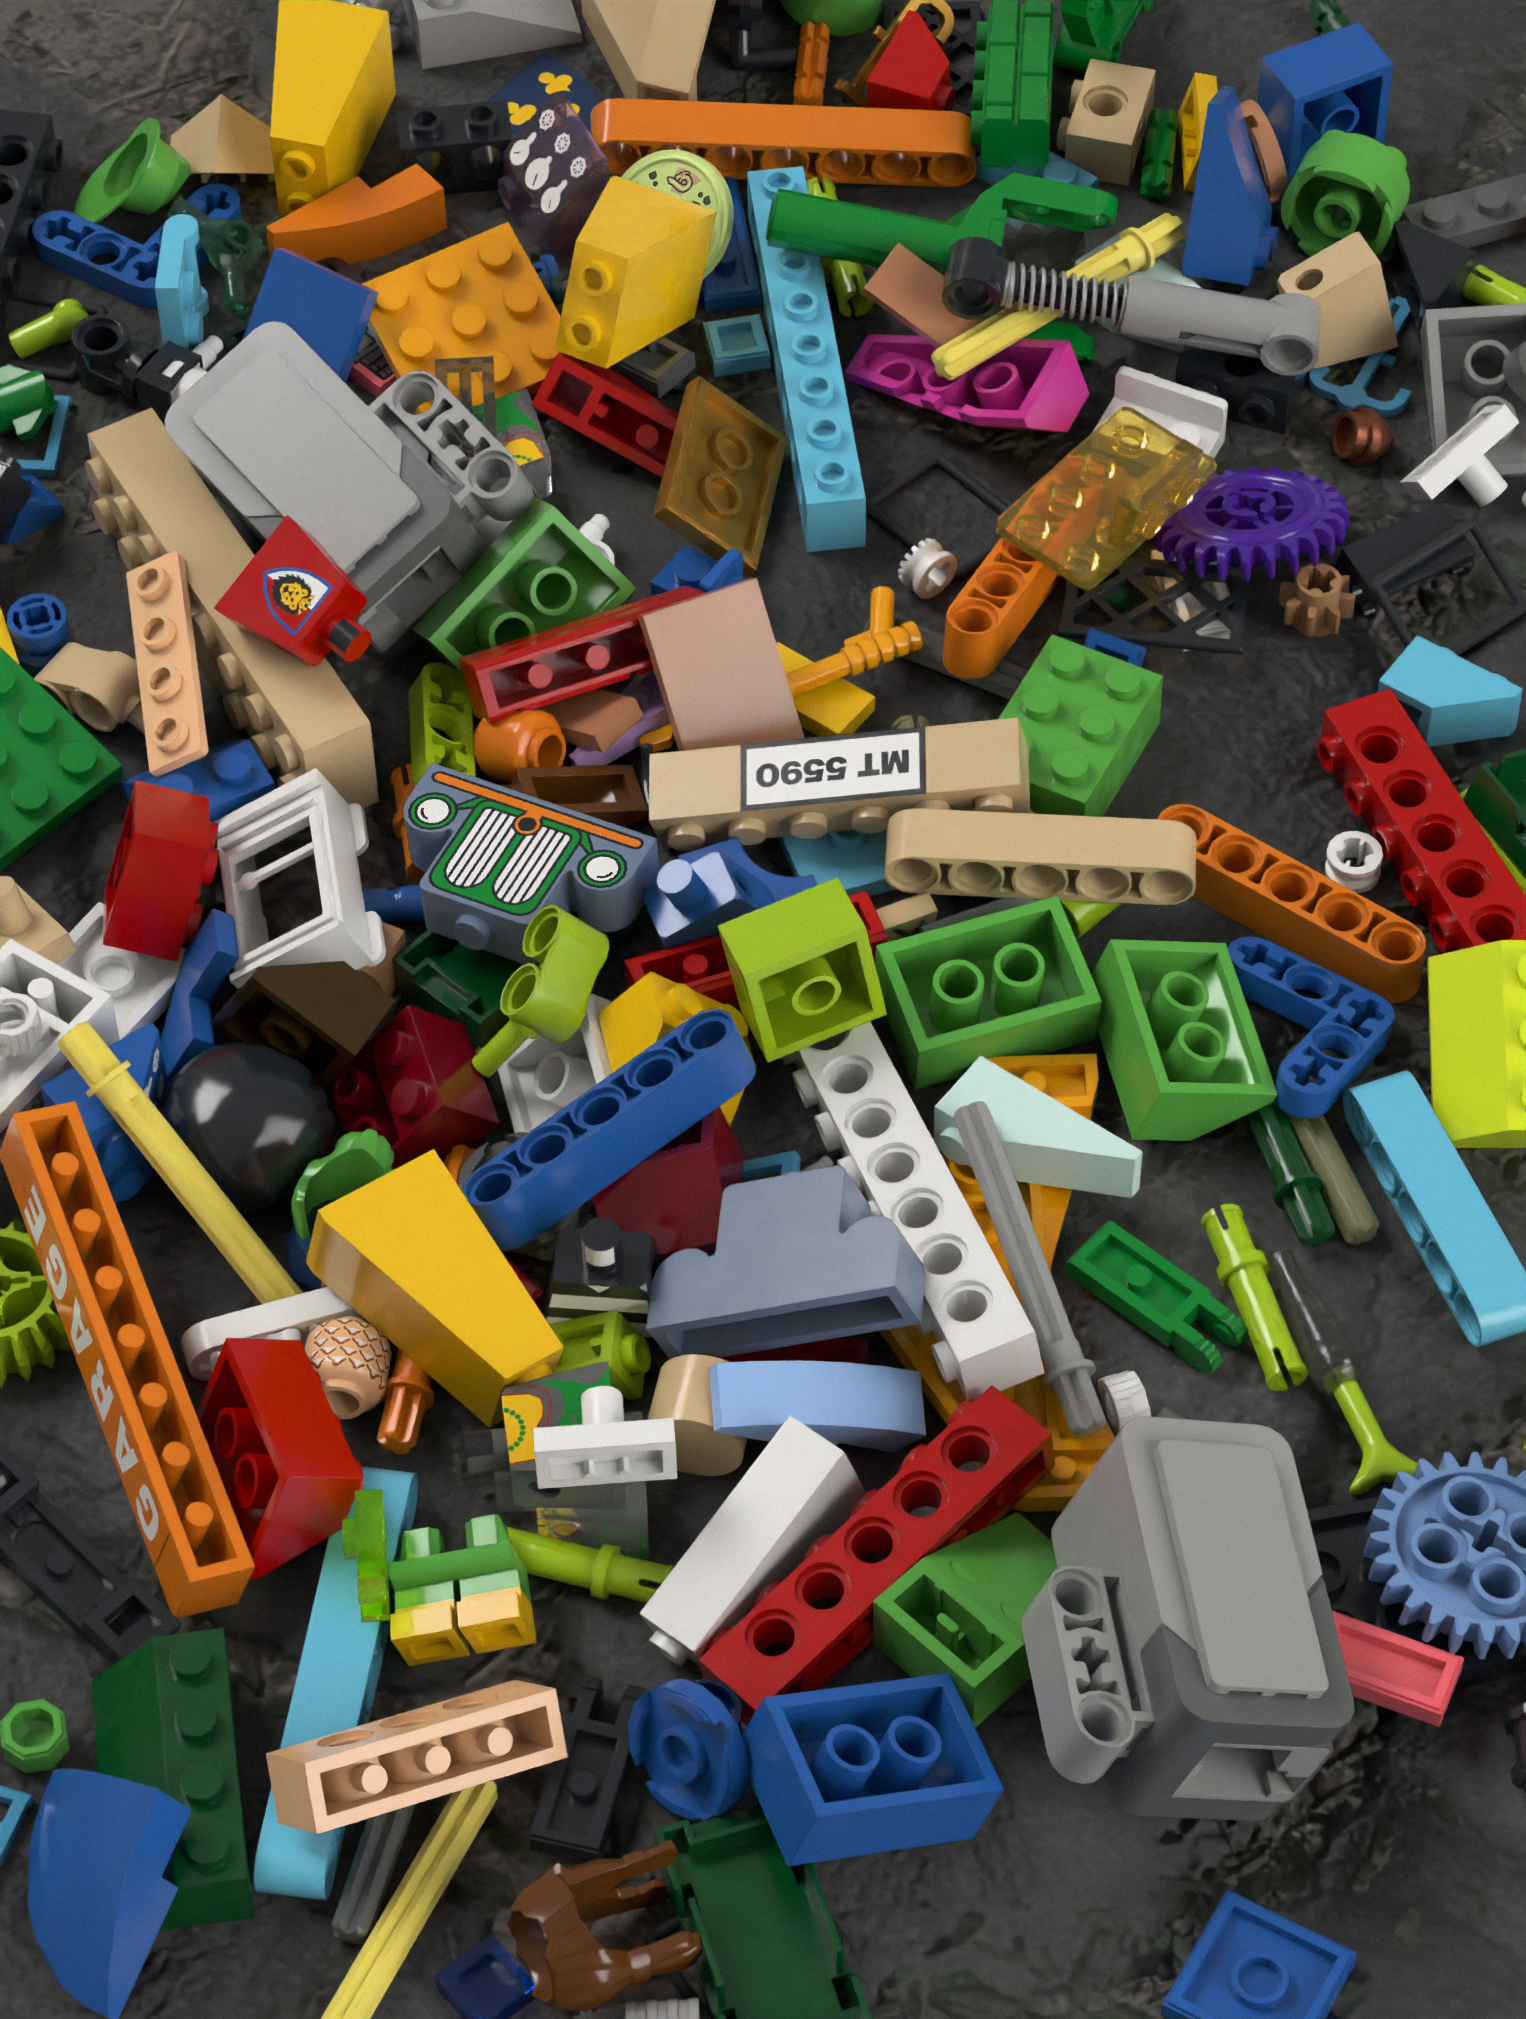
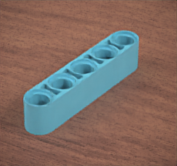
M1405 1070L1344 1090V1113L1352 1134L1468 1341L1474 1347H1480L1525 1332L1526 1271L1412 1073Z

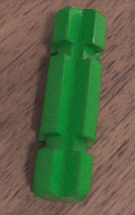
M1155 108L1148 114L1140 193L1147 200L1157 198L1162 201L1171 192L1178 115L1172 109L1163 111Z

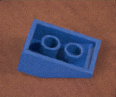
M1223 86L1209 101L1181 274L1249 286L1259 271L1266 272L1268 262L1273 261L1277 247L1279 227L1270 226L1272 207L1235 88Z

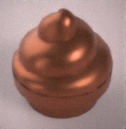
M1362 406L1355 407L1351 411L1342 412L1336 419L1332 433V444L1335 453L1341 458H1347L1350 464L1360 466L1374 463L1379 456L1386 453L1389 446L1394 444L1396 440L1386 420L1375 409Z

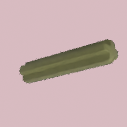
M1285 1112L1310 1171L1320 1175L1324 1183L1321 1196L1344 1240L1353 1246L1373 1240L1377 1236L1379 1220L1323 1114L1314 1118H1300Z

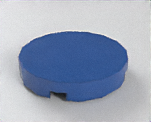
M677 1679L655 1686L650 1692L642 1695L634 1703L628 1723L630 1752L636 1766L644 1763L647 1773L652 1778L645 1784L657 1801L674 1815L697 1822L723 1814L743 1797L749 1778L747 1749L737 1723L722 1701L702 1685L685 1679Z

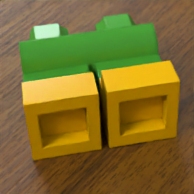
M493 1514L472 1518L469 1522L465 1523L467 1548L446 1552L445 1538L439 1529L424 1527L404 1531L400 1561L388 1563L391 1583L395 1590V1614H390V1632L392 1643L409 1667L469 1656V1644L476 1654L537 1643L527 1568L513 1547L508 1529L499 1515Z

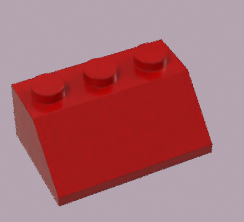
M226 1338L196 1415L255 1565L249 1579H259L342 1529L353 1502L357 1501L362 1493L363 1471L360 1463L354 1459L343 1435L341 1421L333 1413L322 1389L320 1375L313 1369L301 1340Z

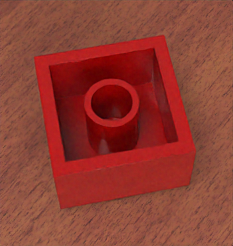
M135 780L104 889L103 945L177 962L183 941L193 940L198 932L203 906L198 904L202 885H211L219 856V849L214 848L218 833V823L209 821L208 797Z

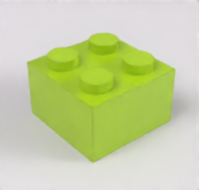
M838 877L717 926L741 1012L768 1063L887 1015L866 927Z

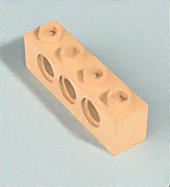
M519 1680L505 1682L266 1753L278 1823L315 1834L568 1757L556 1688Z

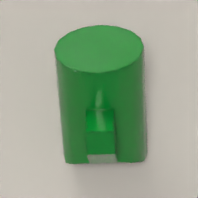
M8 364L0 368V434L15 428L18 437L23 442L35 437L48 414L56 411L59 406L58 398L50 385L46 383V379L41 371H28Z

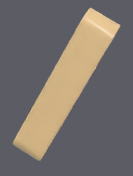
M920 808L905 809L895 813L889 819L887 825L884 875L886 881L893 888L901 892L915 894L924 892L926 894L929 892V894L1023 899H1047L1058 896L1059 900L1174 905L1187 901L1195 892L1197 839L1195 832L1190 826L1173 820Z

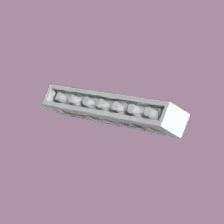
M871 1022L781 1057L780 1059L784 1066L793 1062L796 1064L798 1071L793 1072L792 1076L799 1096L806 1109L817 1105L821 1114L814 1116L821 1139L828 1152L836 1149L840 1150L843 1158L837 1160V1164L846 1170L871 1206L870 1216H884L893 1220L923 1263L926 1277L921 1324H916L921 1335L933 1332L938 1343L931 1345V1348L945 1382L949 1383L957 1379L967 1400H976L991 1385L1002 1391L1044 1374L1035 1330Z

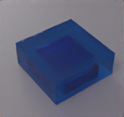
M490 1934L435 1975L436 1989L462 2019H509L536 1999L532 1996L535 1986L531 1977L493 1934Z

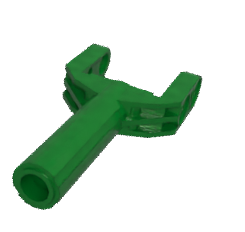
M1013 172L981 193L975 203L944 222L778 188L777 194H774L765 239L767 240V246L876 268L882 265L897 243H900L945 276L947 252L951 245L959 239L983 237L992 240L1002 247L1006 217L1086 233L1094 229H1106L1115 225L1119 199L1115 195L1103 190ZM997 310V311H996L994 314H992L991 316L995 315L996 313L1000 312L1001 310ZM1052 320L1022 338L1069 340L1080 369L1089 368L1093 365L1096 340L1084 333L1077 325Z

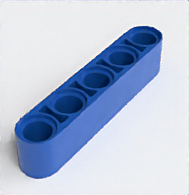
M710 1009L692 1016L479 1167L468 1177L464 1184L463 1194L500 1250L516 1249L532 1241L739 1093L752 1081L756 1074V1064L730 1013L720 1009Z

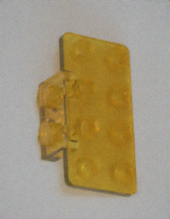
M1121 407L998 517L995 530L1000 537L1078 587L1087 590L1093 589L1145 540L1154 537L1162 525L1175 512L1183 509L1190 503L1195 494L1214 477L1217 463L1197 446L1185 439H1181L1131 407Z

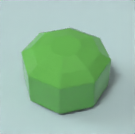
M44 1699L16 1703L0 1721V1737L4 1758L24 1773L53 1769L70 1750L64 1712Z

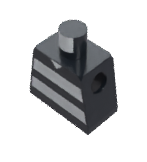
M608 1218L592 1219L583 1228L565 1227L560 1229L547 1278L542 1313L548 1324L618 1310L631 1326L645 1337L649 1348H660L646 1330L652 1281L656 1270L663 1262L654 1236L646 1232L621 1231L618 1224Z

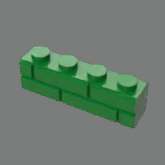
M993 0L989 4L988 21H977L970 144L981 145V162H983L985 167H1011L1013 163H1017L1019 168H1045L1046 164L1049 163L1055 5L1051 1L1026 0L1024 5H1020L1018 0Z

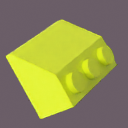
M1499 940L1429 957L1427 969L1431 1100L1435 1114L1455 1148H1526V940Z

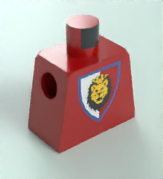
M286 515L214 607V609L243 631L313 667L320 664L330 650H333L345 661L353 662L366 651L371 641V633L354 620L366 606L367 597L319 541L288 515Z

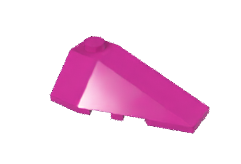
M868 334L845 371L846 377L850 382L976 426L1018 431L1067 433L1090 394L1069 340L1021 339L956 379L948 380L945 377H939L935 371V365L931 356L937 348L921 336Z

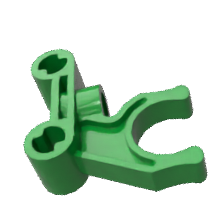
M1061 0L1060 12L1064 24L1060 30L1054 50V66L1085 75L1090 59L1118 63L1123 40L1140 11L1148 12L1154 0Z

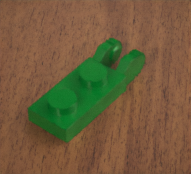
M1108 1220L1066 1261L1065 1275L1166 1347L1172 1345L1181 1360L1190 1366H1194L1202 1374H1212L1221 1365L1223 1360H1221L1222 1355L1219 1354V1349L1214 1346L1215 1344H1212L1209 1339H1205L1201 1333L1190 1326L1197 1318L1209 1335L1216 1340L1219 1339L1222 1344H1226L1228 1347L1238 1348L1249 1335L1247 1333L1248 1329L1245 1327V1323L1241 1321V1318L1236 1316L1235 1313L1230 1312L1229 1308L1213 1298L1211 1290L1113 1221Z

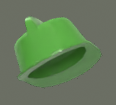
M148 118L137 127L127 142L106 159L90 176L75 203L74 214L96 224L112 213L117 207L135 213L152 214L173 199L189 177L191 165L160 137L158 119Z

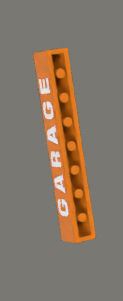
M76 1101L12 1114L0 1150V1159L170 1611L178 1619L238 1604L255 1565Z

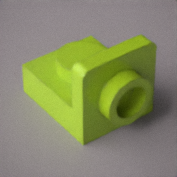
M618 1310L549 1324L564 1347L554 1374L599 1362H608L611 1383L621 1391L622 1395L627 1400L642 1398L645 1372L649 1370L651 1364L649 1345L645 1337L638 1333Z

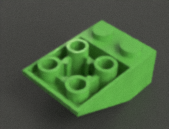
M1017 1512L922 1558L873 1600V1644L912 1678L949 1673L976 1728L1032 1678L1022 1633V1616L1051 1574L1058 1569L1052 1541Z

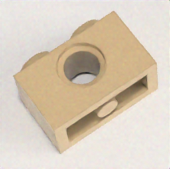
M1090 59L1084 80L1075 79L1073 82L1069 100V113H1072L1071 118L1062 117L1060 121L1056 149L1065 151L1064 159L1099 177L1098 181L1129 186L1147 132L1148 114L1153 110L1156 70Z

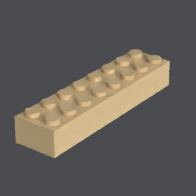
M153 408L88 433L91 459L85 461V469L90 483L98 496V500L92 502V510L100 529L105 535L113 532L117 538V546L121 558L129 571L172 551L178 552L184 558L200 676L209 690L218 688L223 696V705L231 724L236 730L245 728L250 736L251 744L266 769H272L278 777V787L317 768L348 804L358 803L362 808L379 802L370 721L327 659L324 657L320 664L314 667L243 631L214 609L218 601L255 555L189 460L171 440L164 424Z

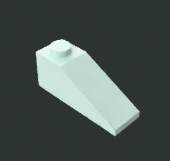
M980 1056L934 1106V1142L941 1152L956 1164L968 1165L972 1168L954 1120V1113L960 1107L973 1102L983 1101L991 1112L1016 1181L1132 1198L1139 1190L1142 1163L1141 1150L983 1056Z

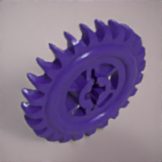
M1247 467L1242 472H1239L1236 468L1225 470L1224 475L1219 476L1211 473L1203 476V481L1192 480L1183 484V489L1177 488L1168 495V499H1165L1162 503L1161 510L1154 515L1151 521L1156 550L1163 553L1164 560L1167 563L1172 562L1176 557L1177 566L1183 572L1186 570L1191 559L1195 557L1196 573L1199 578H1202L1208 564L1212 561H1217L1218 575L1222 582L1226 580L1228 567L1235 564L1241 566L1244 580L1248 582L1251 577V568L1261 566V564L1266 566L1267 574L1272 580L1275 576L1276 559L1282 558L1286 560L1292 573L1296 574L1299 568V552L1306 555L1312 566H1317L1319 562V547L1327 556H1332L1335 551V543L1337 545L1344 543L1345 533L1349 528V511L1347 510L1345 498L1337 492L1334 486L1326 482L1323 483V480L1313 475L1304 477L1303 472L1296 470L1283 473L1282 469L1277 467H1270L1266 471H1260L1259 467Z

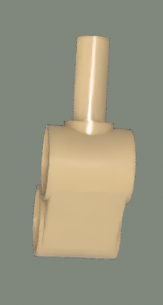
M71 642L67 643L34 677V680L69 714L74 716L77 713L85 723L94 729L110 732L118 723L124 725L128 721L145 735L137 662L127 654L119 651L108 652L88 648Z

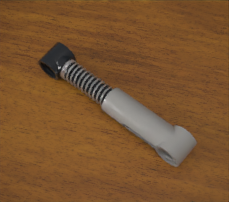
M983 237L959 239L951 245L947 252L942 302L949 312L966 320L987 318L998 310L999 305L1000 307L1004 305L1005 308L1007 306L1011 308L1015 302H1018L1019 310L1022 309L1023 303L1028 304L1029 312L1036 305L1039 306L1038 312L1040 314L1043 312L1044 307L1049 308L1048 313L1050 316L1053 314L1054 309H1058L1060 318L1064 315V311H1070L1069 318H1074V313H1080V321L1084 320L1085 314L1090 315L1091 323L1094 322L1095 316L1101 317V325L1104 324L1105 318L1111 319V326L1115 325L1116 320L1118 334L1258 358L1261 359L1264 366L1270 371L1285 376L1304 374L1314 368L1318 361L1321 309L1317 302L1309 296L1300 293H1284L1276 295L1270 300L1134 276H1129L1127 281L1121 284L1120 288H1118L1116 280H1113L1110 286H1108L1106 278H1103L1098 284L1097 278L1093 276L1088 282L1085 274L1078 281L1075 272L1067 279V274L1064 270L1057 277L1054 268L1048 275H1046L1044 267L1036 273L1034 265L1030 266L1028 271H1026L1023 263L1016 265L1014 261L1012 263L1010 261L1007 262L1008 259L1005 257L1001 247L992 240Z

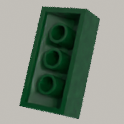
M224 1628L153 1637L91 1681L98 1773L158 1788L192 1810L162 1875V1878L179 1888L159 1931L256 1918L232 1670Z

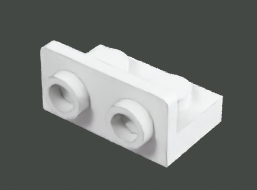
M1121 366L1115 375L1114 397L1091 434L1090 451L1182 483L1192 480L1202 481L1203 476L1225 441L1228 403L1226 400L1210 395L1207 392L1198 391L1127 366Z

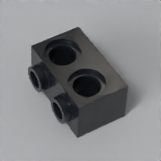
M508 100L396 110L402 171L417 163L444 187V195L516 188L515 166L510 159L513 138Z

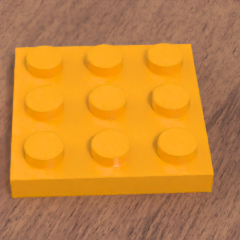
M509 222L362 284L379 292L367 325L396 379L408 372L417 370L428 372L435 376L466 409L519 391L513 402L538 392L559 351L554 349L561 316ZM427 401L421 404L416 409L415 414H422L429 410L434 401Z

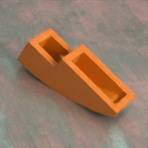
M417 163L373 188H370L357 176L266 226L270 261L275 247L286 248L313 262L335 257L351 265L417 244L447 229L444 187Z

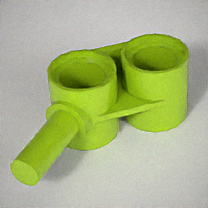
M555 905L544 907L534 916L525 931L522 946L525 955L538 962L539 967L535 964L527 963L519 967L508 979L502 991L500 1009L510 1020L472 1059V1064L483 1076L491 1077L528 1038L536 1039L541 1035L551 1042L559 1044L567 1041L574 1035L585 1017L587 1001L598 972L601 970L608 955L609 940L605 934Z

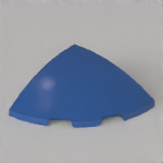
M55 1769L52 1772L40 1803L29 1848L27 1900L32 1929L37 1946L41 1948L57 1982L74 1999L91 2011L107 2019H119L179 1888L162 1878V1875L192 1810L155 1787L86 1770Z

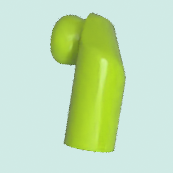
M65 299L57 303L52 312L9 333L8 336L19 358L24 359L51 345L72 341V330L75 325L89 315L83 309L80 302L74 299Z

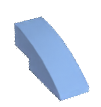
M802 1360L716 1363L709 1367L714 1432L770 1442L791 1415L834 1445L843 1443L894 1453L926 1436L921 1375L918 1371L858 1363Z

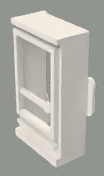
M317 768L214 821L218 823L216 839L219 849L226 913L233 915V920L235 921L239 959L233 966V973L229 974L230 982L237 989L243 985L258 967L345 961L352 968L358 970L364 966L373 967L382 962L386 955L382 922L376 912H365L357 856L364 853L369 845L364 809L358 803L348 804ZM310 826L311 843L259 870L256 869L255 854ZM314 854L323 914L269 942L267 922L262 914L258 882Z

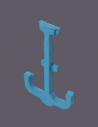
M1399 296L1395 299L1391 298L1389 302L1390 309L1397 311L1393 317L1396 338L1410 317V308L1407 300ZM1389 350L1362 357L1367 359L1354 382L1342 387L1322 379L1328 372H1331L1328 366L1318 369L1312 368L1309 373V386L1312 391L1321 397L1335 401L1338 409L1343 412L1362 406L1375 409L1382 417H1393L1405 409L1412 391L1400 388L1399 392L1395 394V398L1386 402L1367 396L1365 389L1379 366L1382 364L1392 368L1396 361V357L1387 354Z

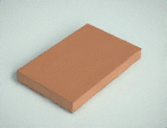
M749 578L637 615L679 751L805 738L757 578Z

